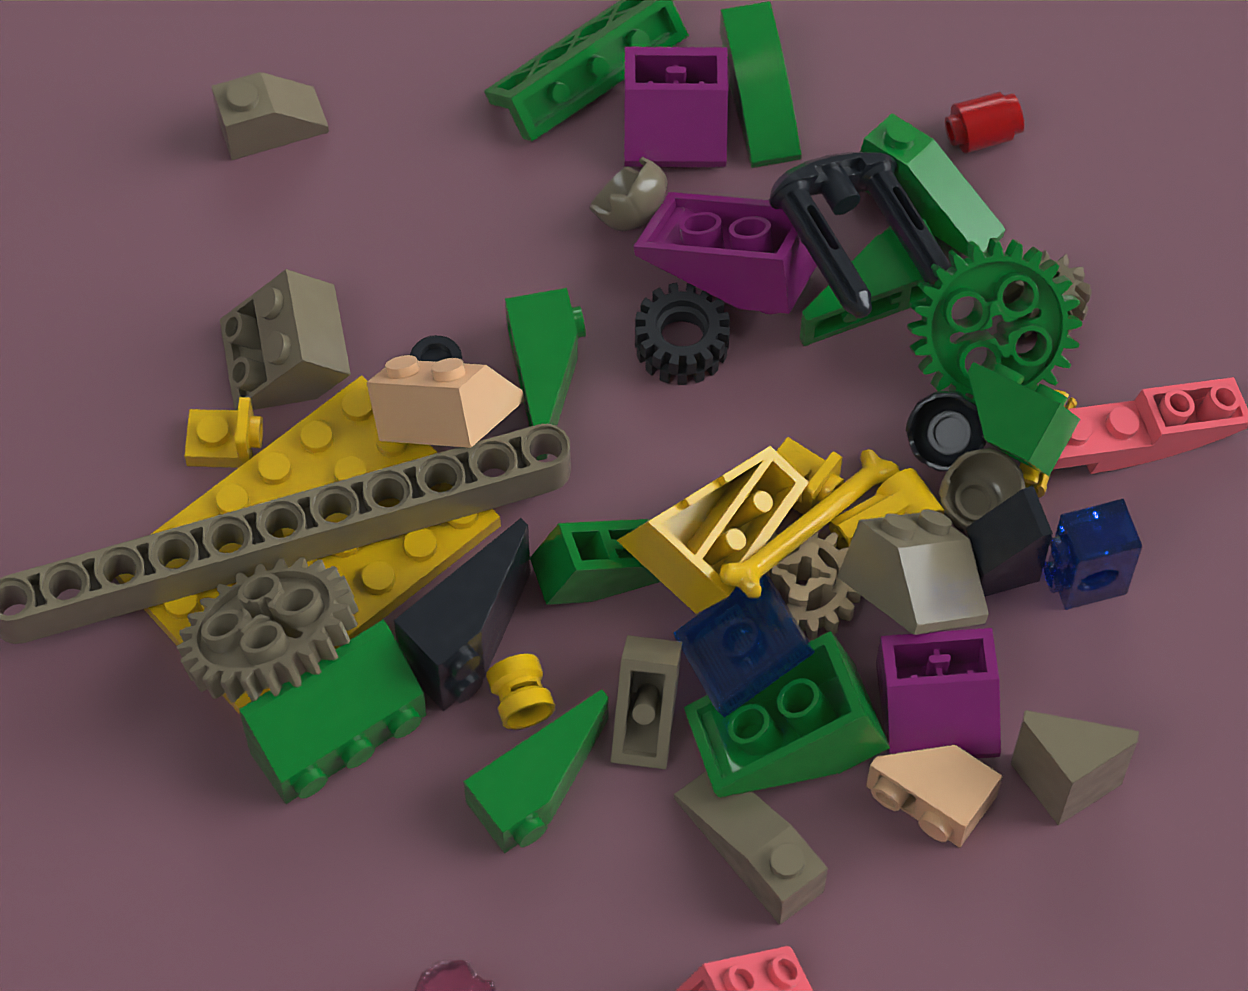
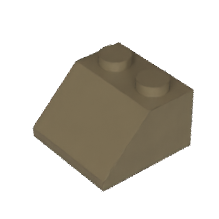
M925 509L921 513L905 515L886 514L885 517L859 520L837 578L913 635L985 624L989 615L970 539L952 527V521L946 515L934 510Z

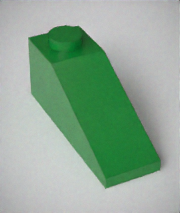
M893 113L864 138L860 152H878L894 158L898 166L894 173L895 177L921 218L925 219L934 236L967 257L968 242H975L984 253L987 252L990 238L995 237L997 240H1000L1004 236L1006 230L933 138Z
M922 219V220L924 221V223L926 224L927 228L929 229V231L931 232V230H930V228L928 227V225H927L925 219ZM891 226L882 234L877 235L851 261L871 293L872 310L869 315L864 318H856L842 308L828 285L802 312L800 340L803 346L911 308L910 302H926L927 295L918 286L919 282L925 281Z
M567 288L505 298L506 326L520 389L524 395L525 401L523 403L529 427L538 424L558 425L578 360V338L586 337L581 306L571 307ZM541 454L536 457V460L547 459L548 454Z
M650 519L558 523L530 556V561L546 605L594 602L661 582L617 541Z
M603 689L463 781L467 805L504 854L516 845H519L521 848L531 845L546 832L547 825L552 821L609 719V697Z

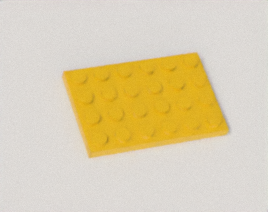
M361 375L151 534L426 457L438 452L431 445L379 441L366 383L367 380ZM441 483L433 486L431 490L446 492L453 486ZM388 498L380 501L378 505L393 507L401 501ZM489 509L308 561L307 564L310 566L317 560H322L326 569L335 566L340 577L345 576L358 607V612L353 614L357 627L346 631L351 640L380 622L501 527L500 516L493 509ZM335 513L328 516L325 520L332 523L340 522L348 516L342 513ZM282 528L275 531L272 536L284 538L292 535L295 530ZM230 543L222 546L219 552L232 553L242 545ZM182 558L174 559L168 562L165 567L170 569L179 568L185 565L188 560ZM121 574L115 578L120 584H124L130 581L134 575ZM235 582V583H232V584H228L227 586L231 587V586L235 585L236 582ZM217 588L148 607L144 610L178 646L184 642L179 633L180 630L191 626L187 618L188 614L203 612L204 609L200 600L202 598L215 599L220 594ZM337 645V646H333V647H334V649H336V648L340 647L341 645ZM263 689L260 696L269 691L270 689ZM247 691L235 702H230L226 692L222 695L239 715V709L251 702Z

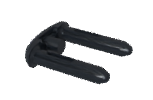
M846 152L806 161L789 169L779 177L771 189L769 198L772 208L776 210L783 209L799 235L801 242L807 248L842 308L856 318H864L871 312V293L811 196L822 194L835 215H843L853 210L860 203V192L869 191L925 282L934 285L938 280L931 269L933 264L941 266L946 271L951 267L950 262L895 177L894 173L898 167L896 161L891 156L878 152Z

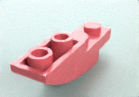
M1232 377L1142 389L1133 401L1068 409L1080 418V421L1053 469L1087 465L1089 473L1094 474L1141 465L1187 452L1247 429L1248 408L1235 378Z

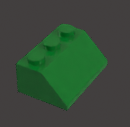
M384 620L352 638L349 644L336 648L335 651L338 655L336 660L321 659L318 662L321 670L320 674L316 675L307 671L301 674V686L295 687L289 681L285 682L281 686L279 695L274 696L269 690L259 696L256 701H251L239 709L249 752L285 804H288L297 797L304 799L316 794L325 786L330 776L344 767L351 769L363 764L373 755L377 746L393 736L396 739L407 736L420 725L422 718L426 716L424 693L389 626Z

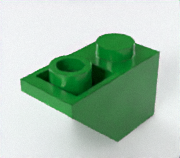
M972 362L968 374L984 439L1002 453L1050 476L1080 421V418L1064 407L1068 398L1040 383L1036 391L1021 385L1024 377L1002 364L995 363L993 369L990 370Z

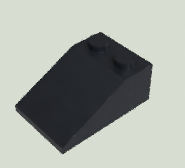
M522 518L518 519L394 620L396 641L421 689L443 711L456 701L459 703L467 701L482 686L483 678L486 676V672L491 665L530 576L528 524Z

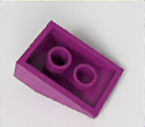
M669 192L663 204L659 206L633 246L635 256L738 309L760 311L769 315L779 313L790 314L817 266L783 209L776 210L771 207L769 200Z

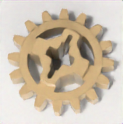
M774 532L767 543L774 539L778 534ZM816 532L759 580L762 589L761 594L769 593L778 598L796 631H806L810 641L817 638L818 628L824 627L828 632L832 631L833 634L837 633L838 617L850 621L854 613V605L852 603L860 602L861 595L837 578L849 547L838 550L836 548L838 534L834 532L827 536L825 540L818 538V532ZM799 580H806V581H807V585H806V586L798 585V581H799ZM743 593L744 600L750 599L745 593ZM769 599L757 600L761 605L762 609L764 610L765 614L768 616V619L770 620L775 631L777 629L773 624L772 620L770 619L769 615L767 614L766 610L764 609L763 605L761 604L760 600H763L764 604L766 605L767 609L769 610L770 614L775 620L777 626L780 627L771 610L769 609L768 605L766 604L765 600H768L769 604L771 605L772 609L774 610L783 627L787 628L786 624L784 623L783 619L781 618L772 601H770ZM755 601L753 604L759 615L763 617L764 615L756 604L757 601ZM767 622V628L772 634L773 630ZM787 628V634L789 635L790 639L794 641L792 634Z

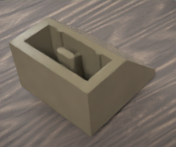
M285 269L219 319L234 410H238L239 397H250L253 410L315 400L351 375L334 284Z

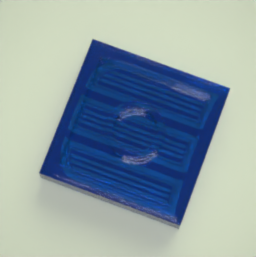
M764 574L759 580L762 591L758 598H748L739 587H735L729 597L708 607L673 632L676 640L682 642V651L713 706L724 718L815 653L767 574Z

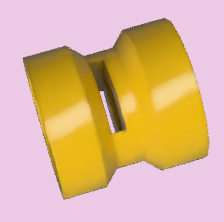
M518 654L495 663L486 672V679L491 692L499 696L501 703L498 706V713L503 726L507 729L517 730L534 726L546 720L555 711V704L550 691L542 687L543 671L538 657L534 654Z

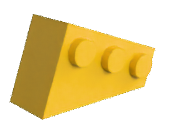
M769 446L617 541L697 614L730 596L735 587L726 585L721 581V566L726 563H742L764 547L809 482L778 452Z

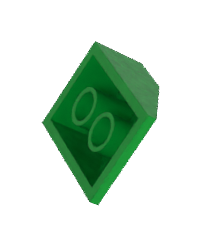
M832 631L806 643L805 646L808 652L795 658L785 666L781 664L778 658L773 660L778 670L755 687H753L747 675L742 676L741 679L746 685L748 692L727 710L723 707L715 691L684 707L713 791L718 798L840 774L890 748L856 664ZM766 664V665H765L766 669H767L768 671L771 670V669L769 668L768 664ZM757 669L758 672H759V674H760V677H761L762 675H764V674H761V672H760L759 669ZM755 670L752 671V673H753V675L755 676L756 680H757L758 678L760 679V677H758V675L756 674ZM736 680L733 681L738 693L741 692ZM729 683L730 687L732 688L735 694L734 696H736L738 693L735 692L733 686L731 685V683ZM725 685L726 688H727V690H728V692H729V694H730L731 697L733 698L734 696H733L732 693L730 692L728 686ZM721 687V691L723 692L726 700L729 702L731 699H729L724 688Z

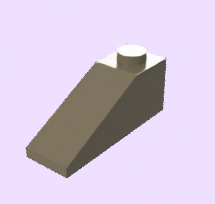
M705 771L674 794L675 801L779 925L824 892L828 871L827 866L793 826L752 791L718 798L713 791L707 771Z

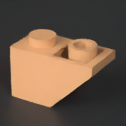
M950 745L877 756L870 765L866 787L871 789L873 797L886 808L893 811L901 809L918 820L921 829L933 839L940 842L948 840L960 848L996 799L1003 775L958 746Z

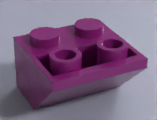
M625 47L624 167H643L639 161L642 157L654 162L659 167H726L728 110L727 47Z
M981 628L929 632L916 635L898 634L881 636L876 669L884 732L890 747L887 749V755L956 745L976 759L1000 757V678L993 629Z

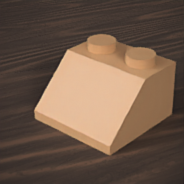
M410 355L395 357L387 361L385 368L366 382L379 441L471 448L525 401L523 391L489 366L464 364L463 360L458 358L431 362L418 361L415 356Z

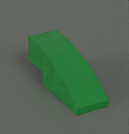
M771 2L721 9L720 36L723 47H727L730 88L751 168L801 160V148L792 95Z

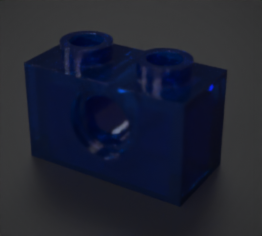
M1124 498L1060 515L1055 537L1051 538L1049 559L1044 564V575L1049 590L1052 593H1059L1065 610L1127 594L1143 546Z

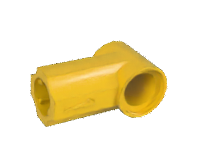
M908 468L889 477L877 489L875 496L831 520L829 530L831 533L838 534L837 548L841 550L850 546L859 520L885 517L886 514L905 515L921 513L925 509L944 514L945 510L916 470Z

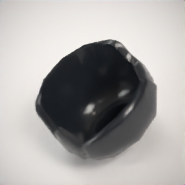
M936 391L919 400L909 414L905 431L914 456L921 463L939 472L948 471L958 457L966 452L984 449L987 443L984 439L976 402L959 391Z

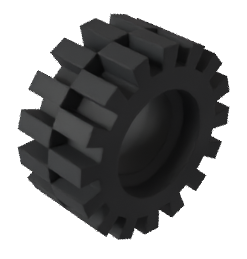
M678 282L668 285V294L666 295L660 287L652 291V301L645 297L641 302L640 312L637 311L635 318V348H637L639 362L646 361L645 370L652 376L659 369L660 381L669 383L671 375L678 376L677 385H687V376L693 375L695 383L704 381L705 370L713 376L719 370V362L724 364L727 357V348H729L730 318L728 312H724V303L719 298L712 302V295L705 291H702L700 295L696 294V287L690 283H687L686 291H679ZM689 322L698 326L703 335L700 341L693 345L676 346L664 340L662 331L665 326L671 323Z

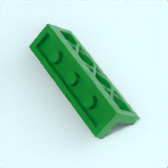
M619 0L484 90V93L490 104L509 110L523 139L534 141L625 79V47H673L687 38L689 34L673 0Z

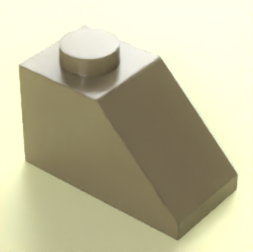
M263 72L211 86L217 119L232 160L329 132L327 121L313 86Z
M627 635L621 657L611 763L666 769L677 696L682 642Z

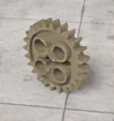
M300 557L291 567H288L284 558H281L272 570L266 571L261 563L257 565L253 576L247 577L239 572L236 574L235 585L231 587L224 584L217 585L216 587L220 594L217 598H202L200 603L204 611L188 614L187 618L191 626L180 630L179 633L184 642L179 644L177 649L182 656L180 661L190 680L195 682L200 692L208 689L213 699H217L226 692L230 702H235L247 691L251 701H256L263 689L269 688L271 693L277 696L281 691L282 684L289 681L295 687L301 686L300 675L304 672L320 674L321 670L318 662L321 659L336 660L338 655L333 646L349 644L351 641L346 631L357 627L353 614L358 612V607L345 576L340 577L335 566L326 569L322 560H317L308 566L305 558Z

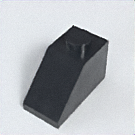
M1034 486L1023 488L965 528L964 535L970 539L984 597L1040 581L1053 532Z

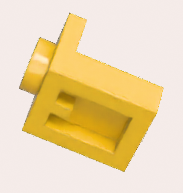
M239 397L238 410L189 409L184 455L187 466L239 468L252 458L253 448L262 447L263 419L262 416H254L250 397Z
M789 437L785 439L776 451L809 482L792 506V508L803 515L844 483V479L840 477L843 457L834 451L824 460Z

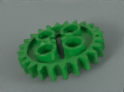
M993 237L990 238L987 252L984 253L975 242H968V257L965 259L961 258L953 250H950L948 255L952 266L947 271L936 264L931 266L938 280L934 285L927 282L918 283L919 288L927 295L926 302H910V307L922 316V320L907 324V329L912 334L922 336L921 339L910 345V350L915 355H928L919 363L918 368L924 375L936 372L932 378L931 385L937 391H941L950 385L948 391H959L964 395L967 393V396L975 401L968 374L969 369L965 368V359L967 354L976 347H986L987 349L986 359L981 366L992 370L995 363L1002 364L1022 375L1024 380L1021 385L1033 391H1036L1037 383L1042 379L1054 386L1058 384L1051 370L1055 365L1062 368H1070L1071 363L1061 354L1063 349L1079 348L1080 344L1067 334L1068 330L1081 327L1082 321L1076 316L1067 313L1080 305V301L1074 295H1062L1073 283L1065 275L1053 278L1060 267L1055 261L1049 259L1040 265L1043 253L1034 246L1023 256L1022 244L1014 239L1011 240L1006 251L1003 252L1001 242ZM1013 281H1023L1024 291L1019 300L1014 303H1004L1003 292L1007 285ZM962 297H973L974 306L971 313L963 319H953L951 310L954 303ZM1034 308L1039 309L1037 316L1032 318L1023 317L1031 313ZM998 315L1004 321L997 324V333L991 335L986 329L992 327V317ZM1027 331H1036L1037 341L1035 346L1026 353H1017L1016 343L1018 338ZM954 333H967L959 337L955 342L950 341V336Z

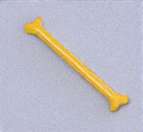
M863 450L860 455L862 468L749 559L742 563L723 564L720 569L721 581L726 585L739 587L748 598H758L762 591L759 580L764 574L876 484L884 483L889 477L899 472V466L892 461L879 458L873 450Z

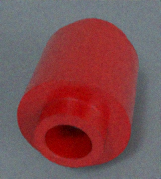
M995 92L952 104L950 116L945 117V130L951 145H959L962 152L966 154L1012 141L1015 134L1024 131V116L1015 94L1003 95L1001 92Z

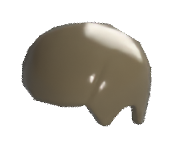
M644 157L639 160L643 165L640 172L624 167L606 184L589 206V209L603 223L614 230L624 232L644 226L652 219L659 206L663 204L668 184L666 175L659 166Z
M990 448L966 452L958 457L950 466L941 481L939 503L945 510L944 515L952 521V524L958 530L965 531L967 526L1025 488L1022 470L1009 455Z

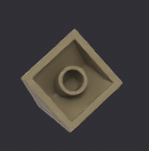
M1025 710L1012 753L1011 765L1059 826L1122 785L1138 742L1139 731Z

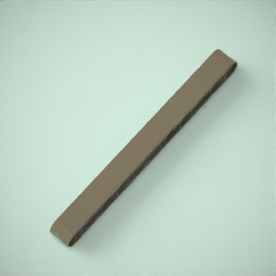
M538 424L478 441L471 448L457 447L3 576L0 578V638L12 644L27 643L217 588L216 586L219 584L228 585L235 583L237 573L241 572L247 577L253 576L257 565L261 563L266 571L274 568L279 559L284 558L287 566L291 567L300 557H304L306 562L555 491L563 487L571 473L569 437L564 430L556 425ZM541 454H552L557 457V459L551 462H541L535 458ZM495 468L505 471L504 474L498 477H489L483 474L485 471ZM441 483L453 486L446 492L431 490L433 486ZM388 498L401 501L393 507L378 505L380 501ZM335 513H342L348 516L340 522L332 523L325 520L328 516ZM282 528L295 530L292 535L284 538L272 536L275 531ZM230 543L242 545L232 553L219 552L222 546ZM182 558L188 560L185 565L179 568L170 569L165 567L168 562L174 559ZM121 574L134 575L130 581L124 584L111 583L115 577ZM68 589L80 590L71 599H57L62 592ZM13 605H26L21 612L15 615L3 614L7 608Z

